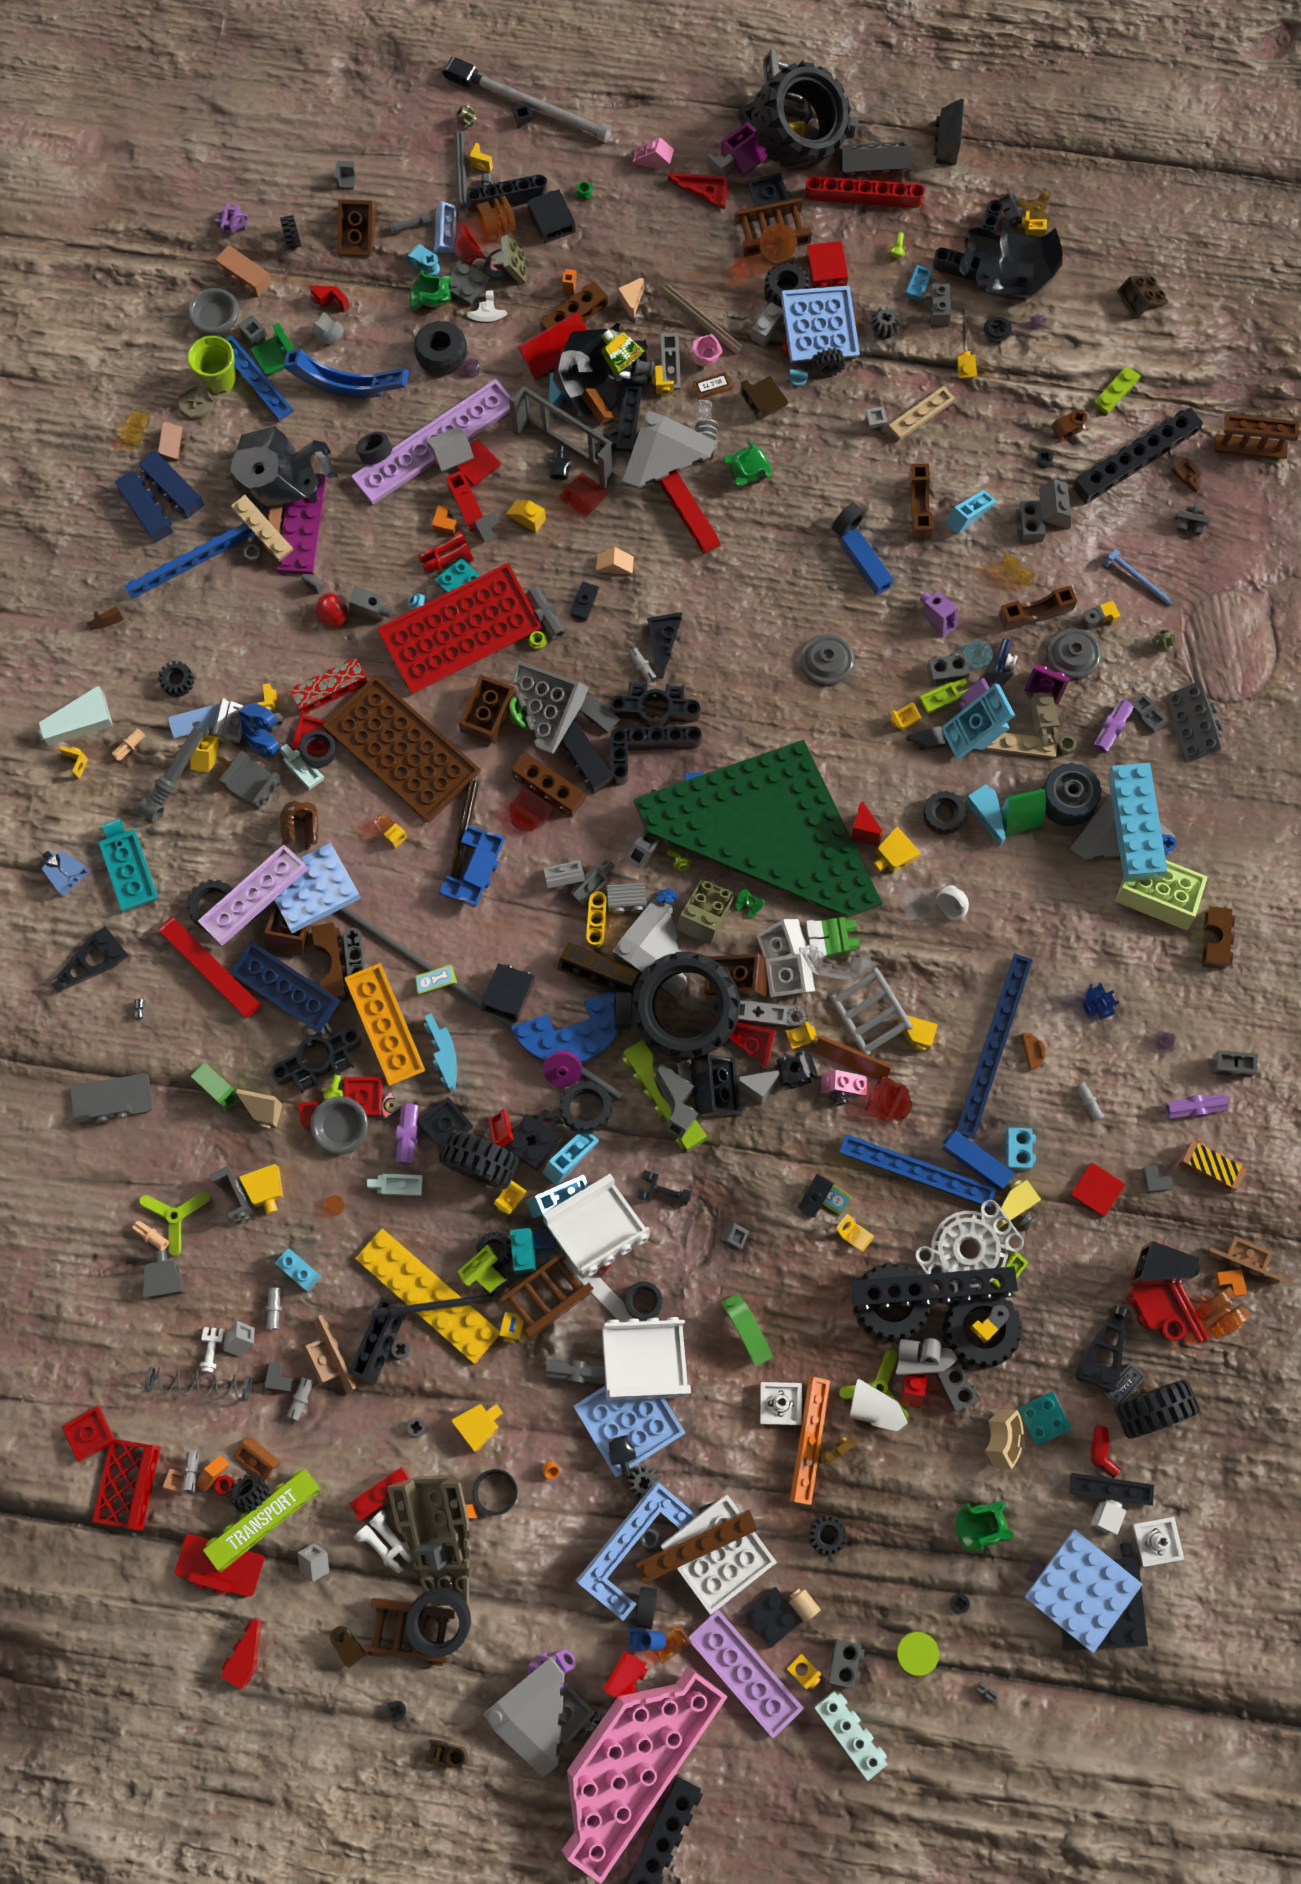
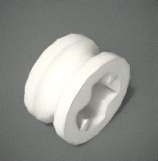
M1008 654L1004 670L1010 669L1013 672L1018 656L1012 657L1011 654Z

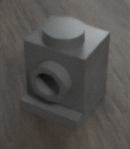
M250 315L238 324L241 335L252 346L266 340L267 334L264 327L253 315Z

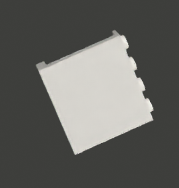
M608 1174L543 1214L545 1225L582 1278L592 1276L598 1271V1268L603 1265H610L616 1257L626 1255L631 1251L632 1247L637 1244H644L650 1237V1228H645L615 1186V1180L611 1174Z
M670 1317L666 1319L667 1321L649 1318L644 1322H639V1319H629L627 1322L608 1320L607 1323H604L602 1326L607 1401L688 1397L691 1394L690 1385H687L683 1324L685 1320H679L678 1317Z

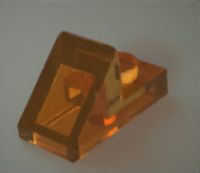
M677 1625L665 1634V1647L660 1651L654 1652L663 1664L692 1642L682 1627Z

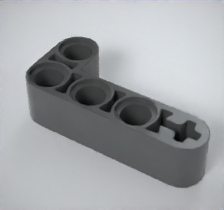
M348 928L344 933L347 975L350 976L367 968L363 937L358 929ZM353 936H356V937H355V944H356V946H353V943H352V941H351V939L353 938ZM353 954H360V957L357 960L351 959Z

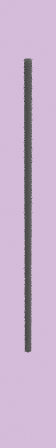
M347 907L338 910L429 972L437 969ZM458 982L449 985L481 1007L482 999ZM493 1015L509 1027L518 1025L516 1022ZM582 1067L581 1075L594 1081L595 1084H601L602 1088L607 1089L608 1094L619 1101L624 1094Z

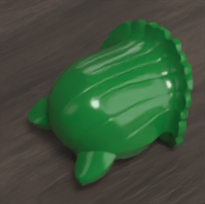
M421 270L411 289L409 297L410 308L418 310L421 305L438 308L447 304L451 300L448 284L452 281V276L439 278L433 275H425L424 270Z
M750 440L747 441L748 447L742 448L734 455H728L723 459L724 463L730 466L729 472L735 480L736 486L752 483L762 476H765V479H769L772 476V468L766 455H764L762 449Z
M997 1501L991 1505H978L971 1508L969 1503H966L962 1506V1509H959L956 1515L955 1529L958 1540L964 1549L973 1554L981 1553L984 1551L983 1546H993L1000 1541H1008L1015 1536L1014 1532L1007 1528V1521L1002 1513L1005 1507L1004 1502Z

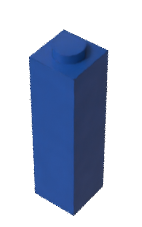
M855 529L854 531L846 532L842 537L841 547L876 596L891 588L894 579L860 531Z
M955 1131L953 1135L949 1133L943 1141L945 1146L942 1150L1000 1192L1014 1175L1013 1171L958 1131Z

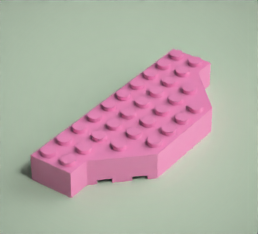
M687 1666L676 1684L617 1697L567 1770L574 1833L562 1849L568 1861L600 1884L603 1882L726 1700L727 1696L720 1689Z

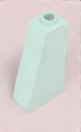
M99 686L95 687L40 721L38 733L40 739L50 746L113 726L106 698Z

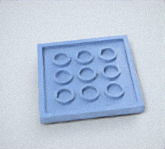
M850 286L785 290L780 293L791 363L811 361L814 354L817 355L818 351L822 352L823 349L826 351L828 348H831V350L833 348L840 349L844 358H855L860 355Z
M331 843L299 858L309 869L274 899L291 933L361 899Z
M606 1386L574 1405L575 1410L615 1477L620 1476L622 1470L620 1464H610L608 1440L623 1435L629 1436L636 1452V1459L628 1462L631 1469L686 1434L665 1398L607 1401Z
M1073 1529L1024 1598L1089 1651L1094 1653L1143 1584L1078 1531Z

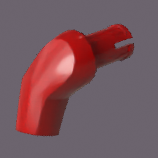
M1096 1426L1093 1431L1090 1451L1091 1463L1094 1467L1102 1468L1108 1475L1115 1478L1121 1468L1108 1458V1428Z

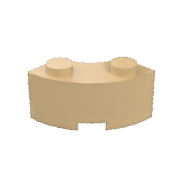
M1000 1409L988 1421L991 1428V1439L985 1452L994 1468L1012 1469L1022 1450L1019 1446L1020 1436L1023 1434V1425L1018 1410Z

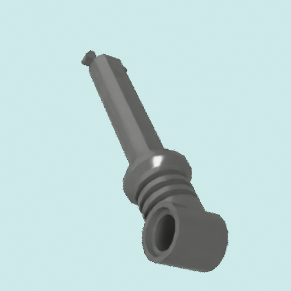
M200 721L192 723L193 729L165 775L155 779L154 788L149 793L150 796L145 797L138 806V811L153 822H156L163 815L165 810L164 804L167 803L168 796L176 793L175 782L204 735L209 734L208 727H205L203 731L198 728Z

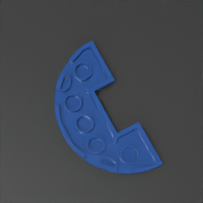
M609 992L584 1001L590 1019L554 1031L548 1014L512 1026L511 1030L519 1044L541 1061H545L547 1056L554 1054L556 1051L571 1052L577 1056L581 1063L590 1061L602 1054L615 1040L620 1029L614 1028L615 993Z

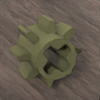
M466 105L465 108L461 106L456 113L457 123L465 129L467 125L472 127L477 119L476 111L469 105Z
M1168 629L1157 631L1152 639L1153 648L1156 647L1159 649V652L1173 649L1174 643H1176L1175 634H1172Z

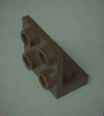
M1151 275L1129 276L1117 290V293L1134 318H1139L1149 306L1166 305L1169 302L1166 294L1159 288L1156 279Z
M771 376L754 385L750 384L747 379L741 382L740 394L758 420L788 405V400Z

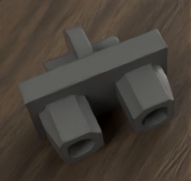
M1195 502L1193 507H1186L1185 511L1192 513L1183 511L1176 513V528L1180 530H1187L1188 523L1192 522L1195 523L1193 532L1203 534L1207 525L1211 522V518L1201 516L1204 515L1205 510L1200 509L1197 502Z

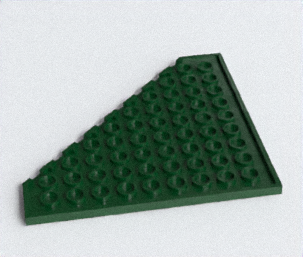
M805 740L783 746L634 798L633 800L647 834L666 840L667 843L678 848L682 847L690 850L695 855L709 858L721 866L740 871V874L752 879H759L771 887L790 892V895L802 900H809L826 910L840 913V916L845 918L882 905L877 890Z

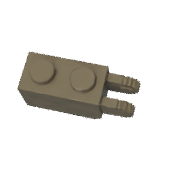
M1052 692L1034 693L1029 704L1035 732L1037 735H1040L1042 745H1047L1048 743L1047 734H1051L1054 744L1059 743V722Z

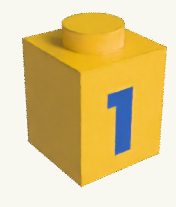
M505 1311L499 1336L504 1338L503 1341L515 1344L516 1341L521 1342L525 1323L518 1314Z

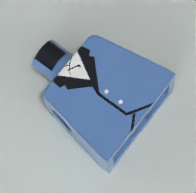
M50 850L42 855V859L46 862L42 870L63 897L90 873L82 863L62 850L56 855Z

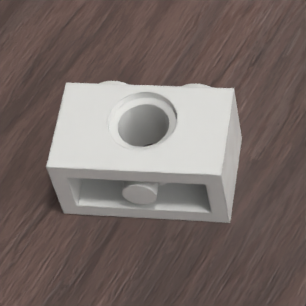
M1113 1500L1099 1502L1090 1526L1109 1535H1118L1127 1511L1121 1508L1122 1504Z

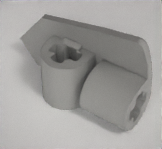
M928 1338L923 1343L901 1339L896 1375L943 1372L958 1361V1358L952 1349L942 1348L941 1342L936 1339Z

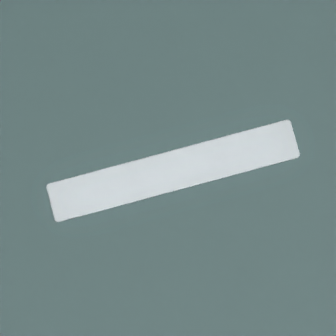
M568 1257L563 1261L584 1285L588 1282L592 1285L594 1296L619 1322H627L629 1319H634L627 1312L623 1301L596 1273L582 1278Z

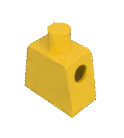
M897 826L877 848L876 855L879 859L873 863V866L878 872L888 867L892 873H895L917 861L921 852Z
M276 1164L239 1176L254 1206H264L266 1215L278 1211L275 1201L283 1198L280 1169Z
M496 1403L487 1411L482 1404H479L451 1421L474 1452L477 1453L499 1429L494 1420L503 1414V1411Z

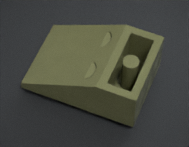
M702 878L682 911L676 930L711 945L736 893Z

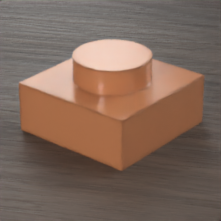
M170 1468L162 1490L182 1497V1472Z

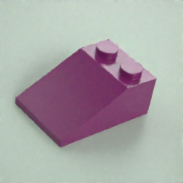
M1035 664L1024 691L1032 694L1052 692L1054 702L1059 704L1070 678L1061 672H1054L1043 665Z

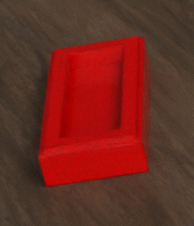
M505 1109L488 1118L494 1144L503 1147L513 1140L508 1112Z

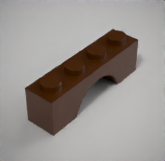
M929 463L911 464L908 477L912 540L931 539L933 519L929 506Z
M1070 585L1053 590L1046 597L1034 602L1021 603L1018 600L1002 605L998 616L1004 631L1071 612L1077 604V599Z
M334 922L311 926L314 946L317 950L328 953L332 958L331 970L324 979L320 980V987L341 1001L348 1000L347 994L350 993L344 977L347 975L346 964H342V957H345L343 946L339 945V939H342L340 928H337Z

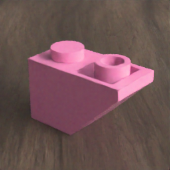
M659 137L642 146H638L634 152L633 163L656 169L662 168L670 164L674 149Z

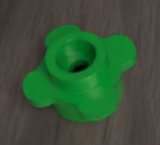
M582 181L576 185V198L590 199L592 197V184Z

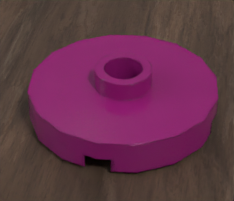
M556 1051L545 1059L543 1074L551 1084L558 1087H568L579 1081L582 1074V1064L575 1054L568 1051Z

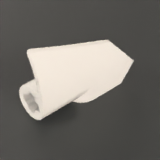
M857 1380L850 1418L870 1422L873 1426L899 1431L908 1423L897 1401L864 1381Z

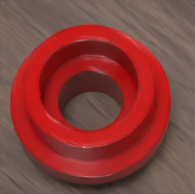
M222 1475L216 1479L214 1490L220 1496H228L230 1494L229 1490L234 1488L232 1485L235 1482L232 1477ZM223 1482L228 1483V1488L226 1490L222 1489Z

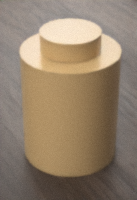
M798 1588L790 1595L791 1600L789 1603L804 1623L821 1610L805 1589L801 1591Z

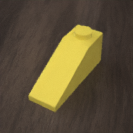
M1019 1180L1010 1186L1012 1190L1007 1194L1001 1205V1209L1010 1221L1041 1200L1028 1180L1023 1183ZM1005 1220L998 1221L997 1229L1007 1224Z

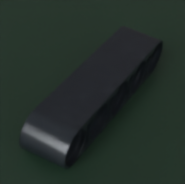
M538 174L470 188L466 192L465 206L467 210L477 212L526 202L533 197L546 194L547 178Z

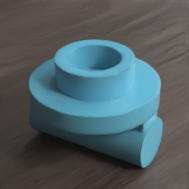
M791 369L789 375L790 382L795 386L804 385L807 381L808 372L801 369Z
M419 593L412 595L408 600L409 609L414 610L424 605L425 595Z

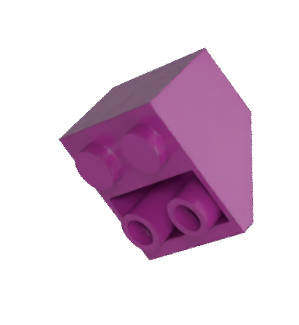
M746 122L721 140V154L724 157L728 154L734 157V167L743 176L769 158L764 152L766 149L764 146L759 145L754 135L756 129L749 122Z

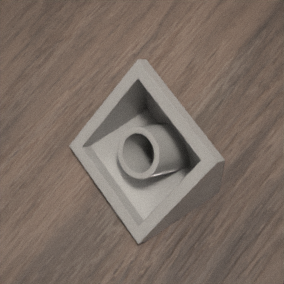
M459 426L426 440L441 473L474 459L467 435Z
M772 1071L739 1077L738 1088L762 1104L776 1085L779 1072Z

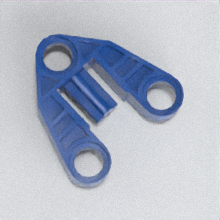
M256 702L248 703L238 708L243 738L256 753L265 757L278 753L280 746L277 740L265 730L277 722L273 712Z

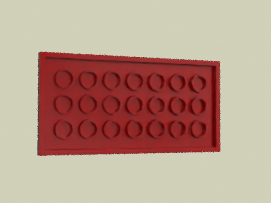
M506 563L378 627L377 630L413 695L531 635L533 632L541 630L543 627L509 563Z

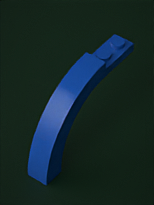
M301 349L288 351L283 365L291 374L312 386L335 394L359 398L382 397L383 391L405 388L409 371L406 368L376 374L343 372L316 361Z

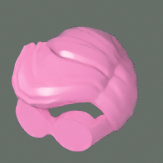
M710 334L693 341L690 357L696 365L708 367L718 360L723 351L719 341L714 335Z

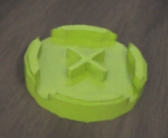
M911 1632L900 1640L897 1646V1657L899 1664L906 1672L912 1675L923 1676L935 1669L939 1661V1649L931 1636L924 1632Z

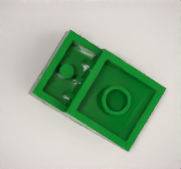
M1045 789L1007 797L1001 810L1005 837L1041 829L1045 816Z

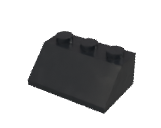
M959 99L941 108L940 116H936L935 127H938V130H935L934 141H937V145H934L933 156H936V163L952 165L957 163L961 144L964 99Z
M706 1054L691 1059L697 1117L717 1118L740 1115L735 1058Z

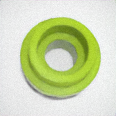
M535 631L529 636L528 642L533 649H542L547 643V638L544 633ZM536 639H540V640H541L540 643H535L534 641H535Z

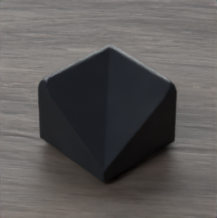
M529 103L512 108L517 129L533 120Z

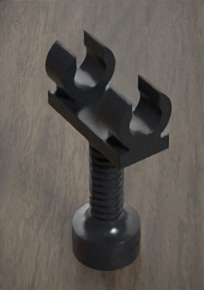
M646 1170L643 1171L642 1179L651 1181L652 1184L649 1192L638 1189L637 1198L651 1202L655 1192L672 1196V1198L678 1199L681 1205H688L691 1196L690 1190L683 1189V1191L679 1192L660 1185L658 1186L659 1174Z

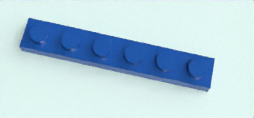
M232 335L227 337L225 340L230 343L234 350V368L280 422L294 412L293 408Z

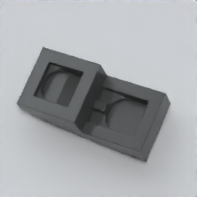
M1144 692L1131 701V704L1134 706V713L1153 734L1168 724V719L1156 709V703Z
M591 695L583 702L579 709L591 722L594 721L605 733H609L620 720L611 710Z

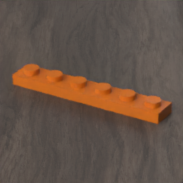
M809 1377L790 1496V1501L807 1505L812 1503L830 1385L829 1380L817 1377Z

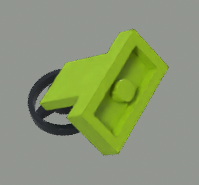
M488 1245L458 1271L461 1279L467 1286L477 1280L482 1285L484 1291L493 1297L501 1296V1294H494L495 1289L501 1287L502 1283L508 1282L506 1289L510 1287L508 1274L502 1269L492 1267L498 1258ZM498 1271L504 1273L507 1279H505Z

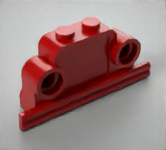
M1136 1266L1132 1269V1272H1131V1278H1132V1279H1133V1275H1134ZM1181 1283L1132 1286L1129 1288L1127 1301L1130 1307L1135 1309L1139 1325L1147 1331L1152 1332L1159 1329L1161 1337L1166 1341L1179 1340L1191 1332L1198 1343L1209 1339Z

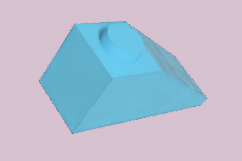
M982 490L954 507L945 523L952 531L960 534L976 522L997 501L985 490Z
M985 784L968 796L966 804L997 844L1001 846L1005 840V833L997 794L993 788H989Z
M578 1133L548 1161L542 1174L556 1186L559 1185L594 1148L599 1140L593 1134Z
M582 1175L525 1201L532 1218H535L589 1186L585 1176Z

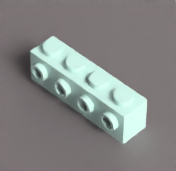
M833 1690L813 1707L868 1781L888 1765L885 1761L887 1755L880 1746L876 1748L871 1741L874 1738L868 1729L862 1730L859 1726L860 1718L854 1710L849 1712L845 1704L848 1702L841 1692L836 1694Z

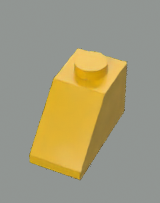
M516 500L506 513V516L535 533L546 520L545 509L530 500Z
M204 735L190 758L191 770L206 773L212 769L215 764L220 737Z
M907 1015L913 1028L908 1031L905 1029L903 1033L910 1045L915 1046L914 1048L919 1051L930 1050L938 1024ZM899 1017L897 1020L898 1024L902 1023Z

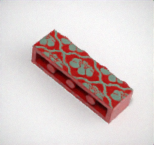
M356 658L344 662L343 665L337 668L329 669L325 674L314 676L304 684L295 685L290 690V693L301 715H304L363 687L368 680Z

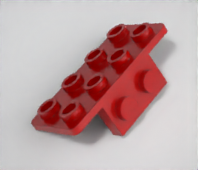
M193 1534L186 1535L174 1571L175 1575L194 1582V1587L206 1589V1586L214 1588L213 1592L220 1595H225L226 1592H234L247 1597L254 1595L265 1561L263 1555L247 1551L220 1572L203 1551L210 1539Z

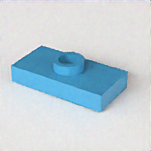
M916 265L905 292V297L921 302L933 270Z

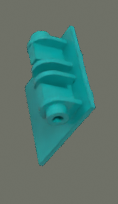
M461 558L437 577L435 581L448 593L480 577V575Z
M1053 1391L1017 1408L1036 1446L1073 1429Z

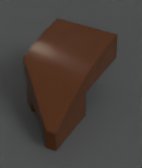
M1186 457L1171 470L1188 488L1196 493L1200 490L1199 477L1201 476V471H1198Z
M115 606L101 615L95 611L93 614L95 618L88 622L87 625L90 629H99L124 620V618Z

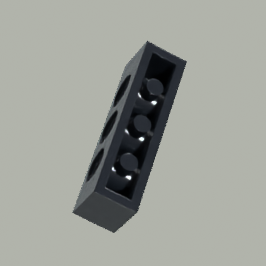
M381 1297L376 1309L387 1308L388 1305H403ZM399 1314L398 1317L389 1318V1316L372 1317L348 1373L376 1384L406 1314Z

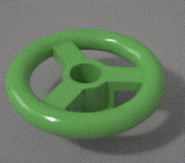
M515 696L509 703V718L514 725L530 730L529 725L524 723L528 713L521 706L518 696Z

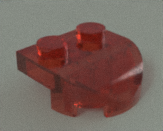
M523 786L514 802H511L509 805L510 821L514 827L521 831H534L541 828L547 822L555 806L526 786Z
M880 1075L864 1110L883 1121L896 1122L904 1119L912 1109L913 1102L910 1100L908 1093L910 1091L905 1085H899L885 1075Z

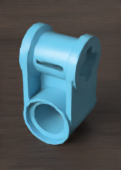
M417 244L406 256L411 266L424 270V273L427 275L436 276L440 272L439 264H437V255L427 250L421 244Z

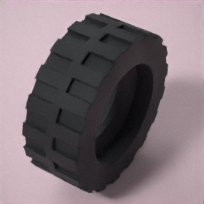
M939 791L936 794L934 793L925 804L923 820L926 822V826L931 831L937 832V834H952L960 828L965 819V803L959 795L957 796L953 792ZM941 804L949 805L954 811L952 819L949 821L939 820L935 815L936 808Z

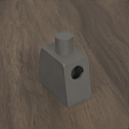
M354 586L349 602V616L377 622L379 615L389 618L392 607L382 604L383 596Z
M166 1250L154 1252L155 1263L145 1265L143 1297L149 1300L186 1293L178 1263L174 1260L167 1261Z

